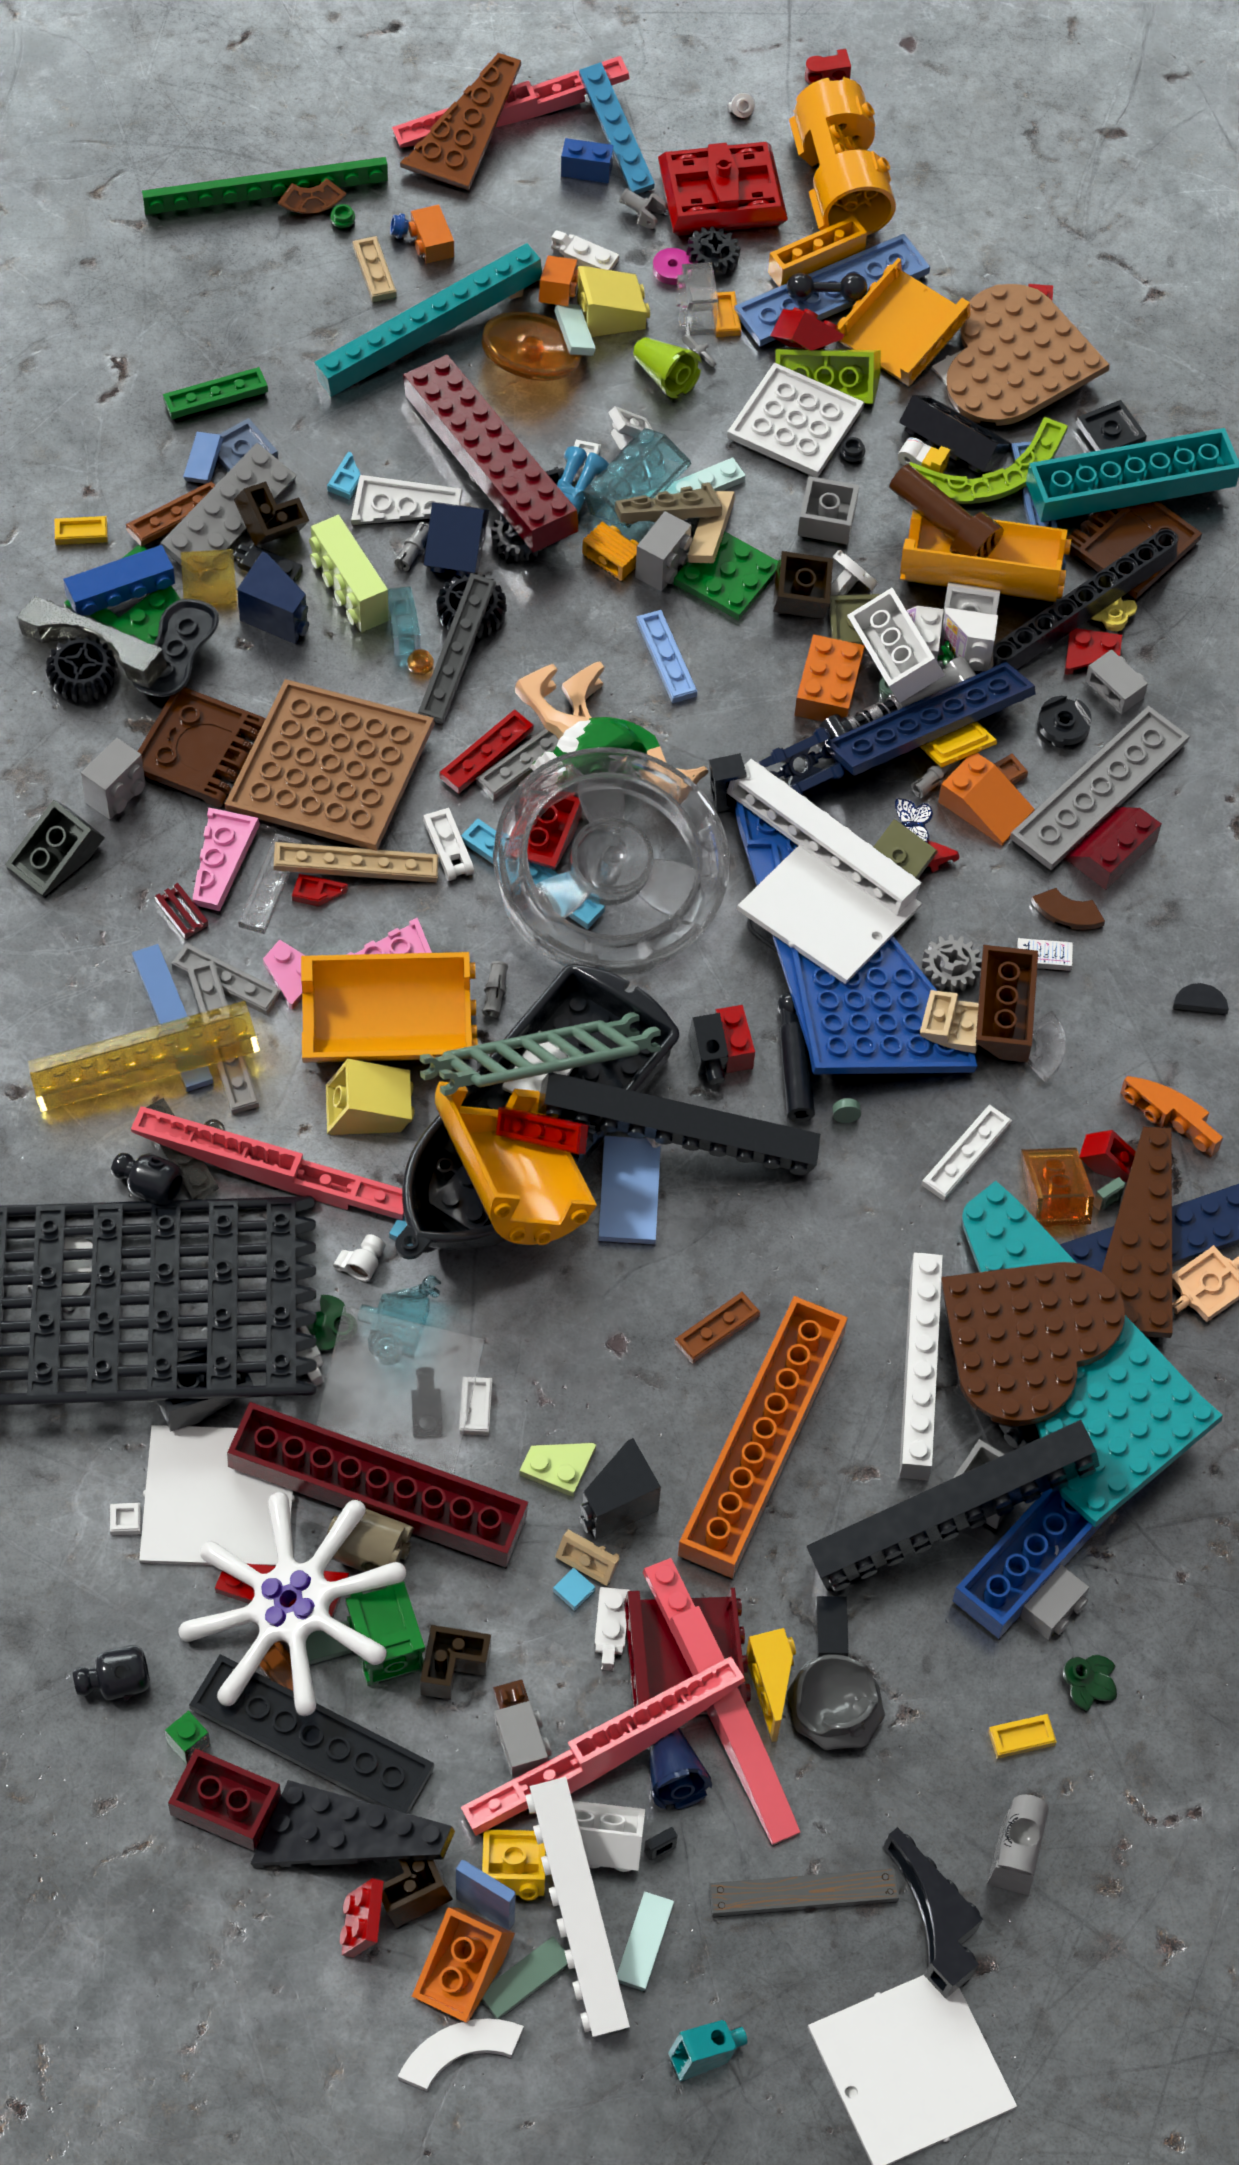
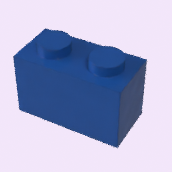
M565 138L561 155V177L609 183L613 166L614 145Z

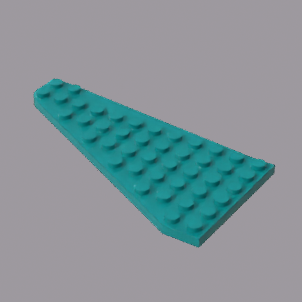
M994 1181L964 1207L962 1226L979 1272L1056 1262L1076 1263L1028 1210L997 1181ZM1125 1315L1124 1328L1119 1341L1100 1360L1086 1366L1077 1367V1382L1071 1399L1069 1398L1058 1414L1044 1422L1035 1424L1039 1437L1042 1438L1076 1421L1082 1420L1097 1451L1100 1466L1095 1468L1096 1472L1088 1477L1080 1478L1077 1476L1069 1480V1484L1059 1489L1061 1497L1096 1528L1222 1421L1223 1415L1193 1388Z

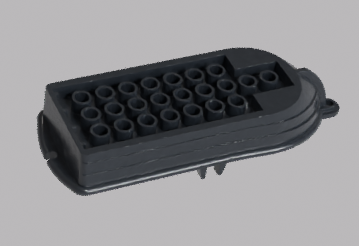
M570 964L560 971L504 1039L598 1020L605 1023L618 1021L625 1014L635 1012L639 1015V1021L633 1022L630 1028L637 1029L639 1035H642L650 1027L660 1029L661 1035L653 1037L651 1043L656 1042L659 1044L661 1051L650 1052L644 1049L640 1050L635 1056L573 1068L569 1076L641 1093L668 1060L672 1047L679 1039V1029L659 1003L637 986L633 992H626L625 989L628 988L630 981L596 967ZM600 1032L590 1034L610 1049L620 1047ZM575 1037L565 1039L584 1054L594 1052ZM524 1047L513 1049L521 1056L526 1051ZM498 1052L490 1054L492 1059L507 1070L515 1068L513 1063ZM477 1062L476 1072L480 1075L492 1073ZM503 1083L485 1087L469 1085L466 1086L468 1092L461 1106L498 1110L499 1107H506L511 1093L502 1089ZM438 1115L414 1146L403 1177L402 1204L407 1226L398 1235L395 1241V1249L400 1257L408 1260L416 1259L422 1253H429L436 1249H473L508 1241L495 1231L440 1115ZM588 1125L585 1154L571 1153L578 1168L581 1167L608 1132L601 1130L598 1126Z

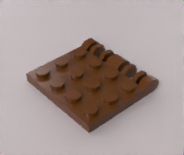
M1155 501L1092 513L1088 516L1087 520L1080 524L1081 530L1075 529L1070 535H1067L1066 539L1071 540L1069 555L1077 556L1097 572H1100L1158 531L1163 529L1174 531L1178 537L1176 559L1128 592L1130 596L1137 599L1201 540L1202 533L1160 502Z
M184 687L181 692L168 699L137 751L142 754L144 777L201 798L207 804L220 808L231 788L227 783L215 777L218 775L222 780L235 783L253 744L239 738L241 734L245 739L255 742L265 718Z

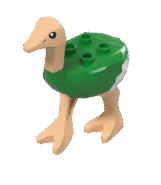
M600 661L584 668L562 684V690L573 708V715L557 711L543 698L556 689V684L551 680L558 670L554 664L545 666L517 681L515 693L536 712L546 730L556 735L559 739L554 751L544 752L541 757H538L533 762L530 768L539 778L553 784L560 791L581 794L597 790L599 787L613 781H619L630 773L638 759L643 756L647 760L658 787L667 797L682 803L689 798L697 783L709 772L705 766L688 770L670 767L664 758L655 735L639 725L612 717L591 718L585 701L603 686L599 676L605 667Z

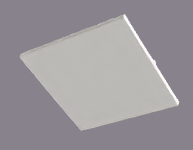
M798 846L738 904L736 910L846 984L917 912L922 903L914 899L898 915H895Z
M151 1425L146 1490L143 1491L145 1503L139 1561L140 1563L213 1566L204 1561L200 1556L201 1546L208 1541H212L247 1564L276 1566L278 1557L268 1499L275 1492L285 1493L289 1499L291 1519L292 1502L295 1501L293 1490L228 1467L227 1452L238 1428L187 1426L170 1432L168 1426Z
M922 1975L883 1993L877 1992L874 1997L808 2025V2030L872 2165H890L942 2141L948 2142L955 2135L1017 2108L1014 2098L960 1988L945 1999L932 1983Z

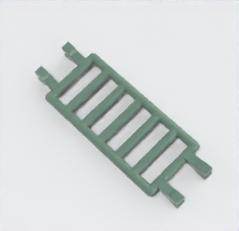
M632 1012L625 1014L618 1021L605 1023L598 1020L444 1052L440 1057L423 1054L420 1055V1061L424 1064L430 1063V1067L427 1070L420 1071V1077L424 1080L435 1078L439 1073V1076L444 1080L450 1079L447 1085L440 1086V1092L447 1096L455 1093L459 1087L469 1085L485 1087L635 1056L640 1050L644 1049L650 1052L661 1051V1046L656 1042L651 1043V1040L655 1036H660L661 1030L657 1027H650L642 1035H639L637 1029L630 1028L633 1022L639 1021V1015ZM600 1032L620 1047L610 1049L590 1034ZM575 1037L594 1052L584 1054L565 1039ZM549 1042L569 1057L558 1059L539 1044ZM524 1047L544 1063L533 1065L513 1049ZM498 1052L518 1068L507 1070L487 1054ZM473 1058L492 1073L480 1075L462 1060Z

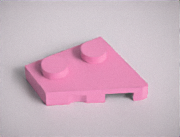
M279 940L263 958V964L268 973L274 978L275 985L281 990L287 1000L288 1007L293 1010L302 999L301 956L306 955Z

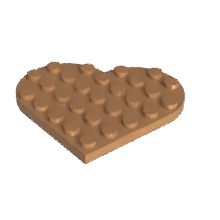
M998 284L981 291L969 301L971 316L960 328V337L965 349L954 358L948 369L947 394L954 408L970 420L980 424L981 421L994 422L996 426L1008 425L1031 416L1108 372L1109 363L1044 293L1038 289L1020 284Z

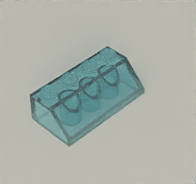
M644 428L608 467L583 490L590 515L630 528L633 524L620 522L615 512V501L643 495L655 498L658 492L666 491L691 465L690 459L665 434Z

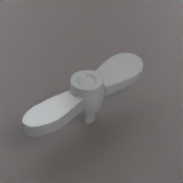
M688 334L682 337L685 345L702 357L712 367L717 365L711 356L706 353V349L709 347L707 343L698 345Z

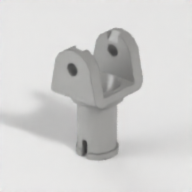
M628 188L624 190L619 200L620 203L637 212L639 216L637 223L649 229L655 228L658 221L648 209L658 214H664L668 209L667 203L655 193H652L649 198L644 199Z

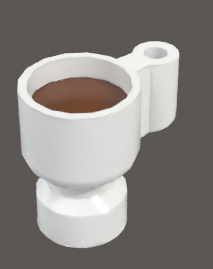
M372 1234L365 1236L361 1243L362 1249H356L355 1251L342 1250L334 1262L333 1268L340 1272H347L356 1280L362 1282L369 1281L378 1267L377 1257L381 1256L386 1248L385 1242Z

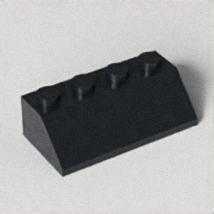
M912 395L899 420L900 424L906 426L904 430L907 433L916 437L918 435L925 437V442L936 449H939L941 446L950 449V458L957 461L962 459L968 462L967 467L980 474L982 471H992L1011 449L1012 443L931 396Z

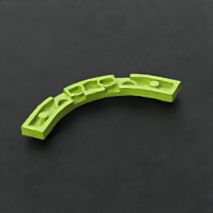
M1044 417L1031 444L1015 460L1014 464L1006 469L1001 468L994 472L983 474L981 478L967 479V476L947 475L912 462L909 464L957 504L989 502L1011 495L1026 487L1029 463L1053 459L1067 432L1068 425Z

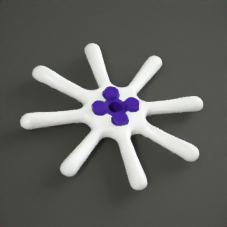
M275 1492L269 1497L268 1506L278 1557L276 1567L267 1574H261L219 1544L212 1541L204 1543L200 1548L201 1558L251 1586L255 1591V1596L243 1608L185 1621L180 1625L178 1633L183 1641L191 1642L250 1622H254L259 1626L257 1639L218 1690V1701L224 1706H231L237 1701L271 1646L278 1641L287 1642L290 1647L295 1709L299 1715L308 1716L316 1709L315 1694L306 1650L308 1636L315 1631H324L370 1664H381L386 1658L387 1652L385 1647L333 1619L329 1614V1606L338 1597L400 1583L406 1577V1569L403 1564L393 1562L338 1581H327L324 1578L325 1567L366 1512L364 1504L358 1500L349 1501L314 1556L305 1563H298L295 1561L293 1554L289 1499L285 1493ZM296 1599V1602L294 1603V1605H292L291 1607H288L289 1604H290V1602H291L292 1600Z

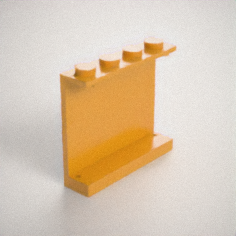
M898 258L892 265L890 264L886 267L883 276L877 282H873L870 285L867 294L855 302L852 311L847 317L840 319L837 324V331L844 334V337L838 342L851 350H881L880 368L907 386H910L971 316L970 302L964 298H961L957 304L948 300L902 271L901 259Z

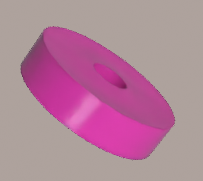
M666 248L655 255L653 259V274L662 283L678 285L690 278L693 262L688 261L689 255H686L684 250Z

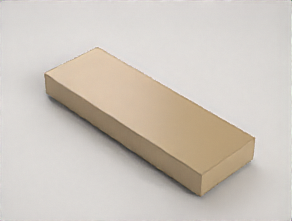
M377 236L353 241V249L372 302L397 297L396 289Z

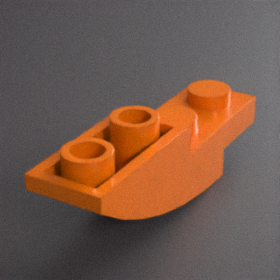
M1127 1076L1124 1079L1120 1093L1129 1104L1135 1105L1140 1109L1150 1122L1156 1123L1161 1128L1170 1122L1178 1133L1187 1136L1198 1150L1207 1153L1210 1157L1219 1151L1223 1137L1206 1123L1209 1115L1206 1109L1182 1093L1157 1082Z

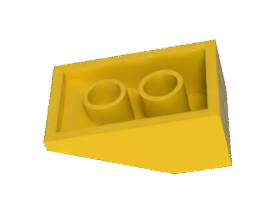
M784 1628L750 1636L746 1652L748 1669L771 1742L778 1740L791 1666H794L793 1655H796L794 1641L792 1637L787 1638Z

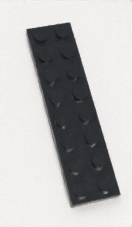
M219 1654L190 1702V1710L375 1805L409 1813L434 1769L433 1762L317 1703L316 1709L311 1715H299L295 1709L293 1691L257 1672H254L233 1705H222L217 1698L218 1690L239 1663Z

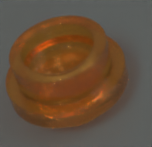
M417 649L408 657L407 666L411 672L423 675L432 670L434 660L428 651Z

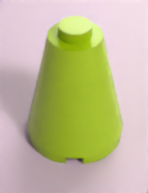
M648 337L642 338L634 346L633 356L635 360L667 396L679 398L678 394L682 392L687 394L697 383L701 373V369L698 368V361L701 362V358L694 351Z

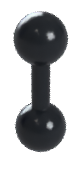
M796 273L789 278L786 289L788 295L796 301L809 299L813 292H840L847 301L856 302L866 295L868 285L865 278L857 273L846 275L841 282H814L808 274Z

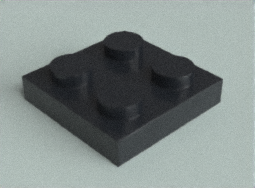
M1122 400L1077 417L1076 424L1095 451L1146 441L1147 435Z

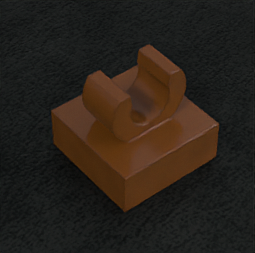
M522 1679L493 1687L498 1709L529 1701Z

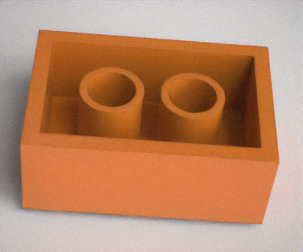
M813 634L796 698L794 716L821 722L835 714H839L841 717H848L862 666L865 645Z

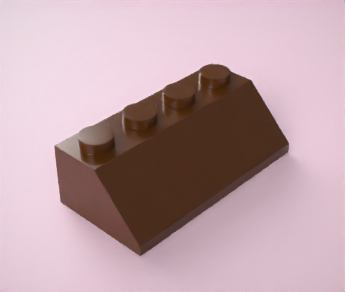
M983 945L975 1043L1001 1060L1028 1062L1033 1037L1038 951Z

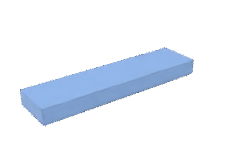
M662 610L637 616L636 622L672 704L697 697V689Z

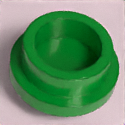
M346 204L335 206L331 212V222L337 227L346 228L355 222V213Z

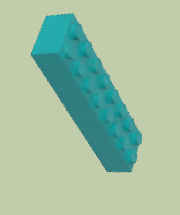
M1220 428L1029 463L1026 485L1040 521L1046 522L1236 487L1239 478V460L1226 429Z

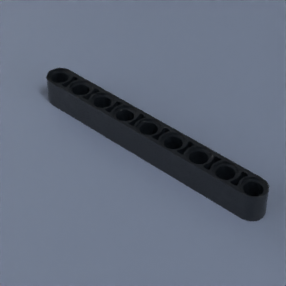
M1169 529L1158 531L1001 639L993 647V667L1007 662L1017 670L1169 565L1177 557V534Z

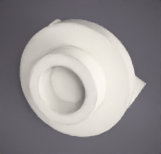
M746 93L735 95L732 101L728 103L729 112H733L735 116L740 118L750 116L755 108L754 99Z

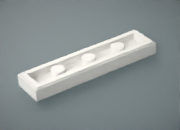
M989 1104L923 1179L922 1186L945 1201L1009 1128L1012 1120Z

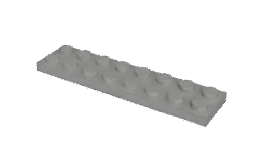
M1147 706L1011 832L1010 839L1048 869L1052 870L1102 821L1187 744L1189 736L1153 708Z

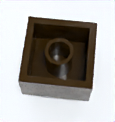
M782 551L776 566L773 612L824 619L830 605L833 558Z

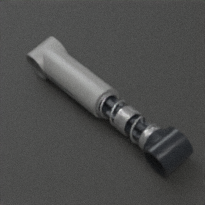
M963 657L955 658L942 669L945 676L903 702L899 703L895 695L891 693L884 703L878 702L876 705H871L865 708L863 713L857 712L854 717H841L839 714L832 715L826 718L819 728L825 727L831 736L830 739H833L971 678L976 674Z

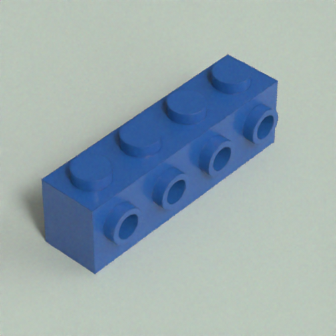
M160 545L64 578L63 581L66 597L76 617L79 618L108 607L117 606L134 598H140L156 590L166 589L175 584L174 568L163 546Z

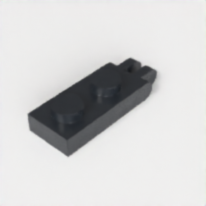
M239 544L235 549L236 552H233L231 555L232 561L238 563L237 566L246 572H249L262 551L267 553L294 582L297 581L303 572L301 564L258 546L255 547L252 544L249 547Z

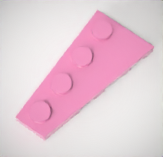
M208 808V823L204 831L205 840L200 853L201 863L200 869L197 870L193 902L196 906L220 911L260 826V822L256 817Z
M418 918L409 921V925L401 930L396 928L388 932V936L376 943L373 940L365 944L364 949L355 954L350 952L346 955L432 952Z

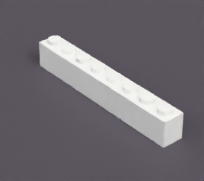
M750 759L744 764L746 778L730 781L727 794L895 915H898L916 899L922 882L754 760Z
M914 1252L910 1268L899 1478L929 1481L932 1468L943 1255Z
M562 1777L529 1786L531 1794L525 1795L529 1813L536 1812L539 1825L533 1826L537 1844L544 1843L547 1856L541 1857L545 1876L552 1874L555 1886L549 1888L553 1907L559 1905L562 1918L556 1919L561 1938L567 1937L570 1946L569 1950H565V1956L569 1969H576L578 1981L572 1982L577 2001L583 2000L586 2009L585 2013L580 2014L585 2033L591 2031L594 2038L628 2029L630 2026L567 1778Z

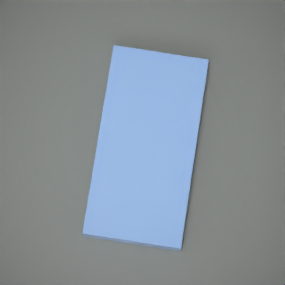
M604 1137L598 1241L656 1244L661 1145L653 1148L646 1138Z

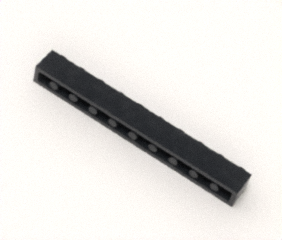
M553 1072L548 1073L541 1083L537 1113L545 1114V1116L598 1126L606 1132H625L632 1138L647 1137L655 1139V1142L668 1145L674 1143L682 1145L683 1149L690 1151L698 1149L709 1151L710 1155L716 1157L727 1155L735 1157L737 1161L743 1163H762L764 1167L769 1169L784 1168L796 1175L808 1174L817 1166L821 1136L819 1133Z

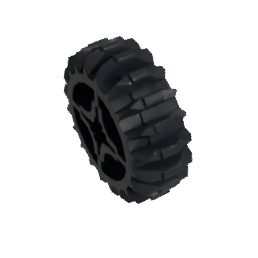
M464 573L461 579L453 576L451 583L445 582L444 589H440L436 600L438 619H441L442 627L447 626L448 631L469 579ZM496 585L477 633L479 639L482 633L490 636L491 629L498 630L499 623H503L505 619V612H507L505 593H502L500 585Z
M77 635L75 640L71 641L67 638L66 644L58 642L57 649H51L50 657L46 661V676L48 677L49 685L54 687L57 695L62 694L65 700L72 696L75 703L79 698H83L87 703L88 697H94L97 700L98 693L106 695L107 688H113L114 680H117L118 662L115 658V653L113 650H110L107 643L101 644L99 638L91 641L89 635L85 639H81Z

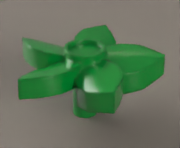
M949 640L944 642V646H941L944 654L937 657L938 661H943L944 666L954 659V653L950 651Z

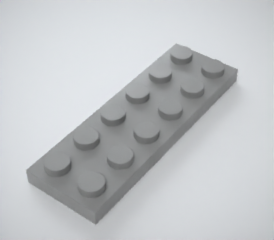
M256 443L161 541L160 545L163 546L169 556L200 580L247 531L234 498L244 488L266 481L274 500H276L295 480L297 475L260 444Z

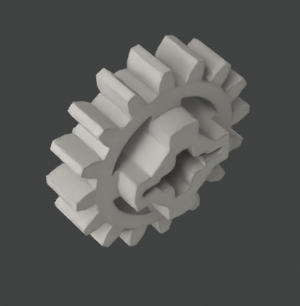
M949 935L946 941L940 936L938 937L937 944L931 941L929 948L924 950L921 965L925 969L924 975L932 977V985L941 984V991L946 986L950 987L951 992H955V988L958 986L964 991L967 983L973 986L975 978L980 976L982 959L979 958L980 951L979 949L972 950V941L964 944V937L962 936L958 941L954 940L953 935Z

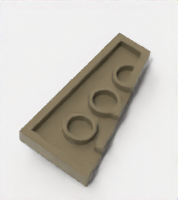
M710 482L701 484V489L692 490L693 488L688 486L681 488L680 493L676 494L663 491L658 492L655 498L643 495L615 501V512L621 523L634 524L638 521L656 522L664 511L681 520L695 517L709 519L713 516H722V505Z

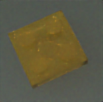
M233 549L181 552L184 599H196L209 604L237 603Z

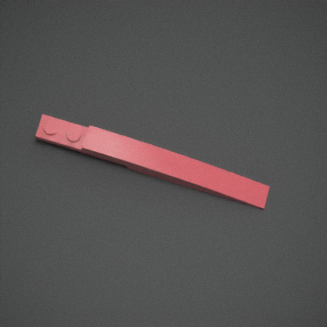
M621 56L602 62L611 85L630 79L629 72ZM579 70L531 86L529 80L512 86L496 127L528 120L585 102L584 95L587 92L579 76ZM447 109L392 127L399 147L415 146L419 141H422L431 131L430 128Z
M142 1106L132 1125V1133L255 1181L300 1196H311L315 1198V1201L348 1210L351 1205L399 1220L404 1218L402 1188L303 1160V1153Z
M672 1558L644 1568L643 1575L692 1675L695 1676L725 1660L700 1607H695ZM737 1687L707 1708L706 1711L773 1846L799 1835L800 1830L760 1735Z
M729 1657L569 1741L570 1750L461 1807L462 1812L475 1836L528 1809L525 1795L531 1794L529 1786L566 1777L571 1794L636 1756L661 1738L669 1735L745 1682V1678L732 1657Z

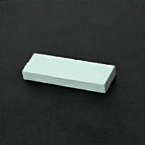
M555 305L554 312L569 354L594 356L596 348L580 305Z
M644 1891L617 1973L620 1984L646 1991L674 1905L673 1900Z

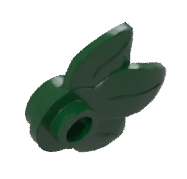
M321 1295V1311L315 1312L317 1321L306 1325L309 1333L317 1338L316 1346L318 1350L327 1351L333 1349L340 1341H349L355 1337L358 1331V1323L353 1315L346 1312V1307L342 1300L331 1295ZM347 1324L349 1326L347 1331H339L340 1325Z
M1092 1655L1086 1660L1081 1657H1074L1065 1663L1063 1677L1071 1685V1698L1083 1710L1088 1711L1094 1699L1112 1701L1117 1698L1116 1685L1112 1678L1109 1677L1115 1669V1664L1110 1659L1101 1655ZM1076 1667L1082 1671L1083 1676H1079L1076 1673Z

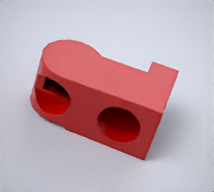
M846 49L837 50L836 55L811 56L806 61L805 80L809 84L825 78H829L830 81H842L843 77L850 79L851 63Z

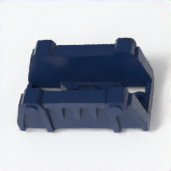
M825 727L815 729L813 736L790 747L773 749L770 753L771 756L758 762L763 767L779 762L785 763V765L780 766V771L769 772L777 778L783 776L786 779L790 777L787 785L801 795L803 794L802 791L830 778L839 779L845 774L844 766L826 751L825 744L819 749L818 753L814 751L808 753L812 746L831 740V736ZM797 757L805 761V769L801 773L795 771L793 767V762ZM832 758L834 761L833 764L823 769L814 767V765L819 763L818 759Z

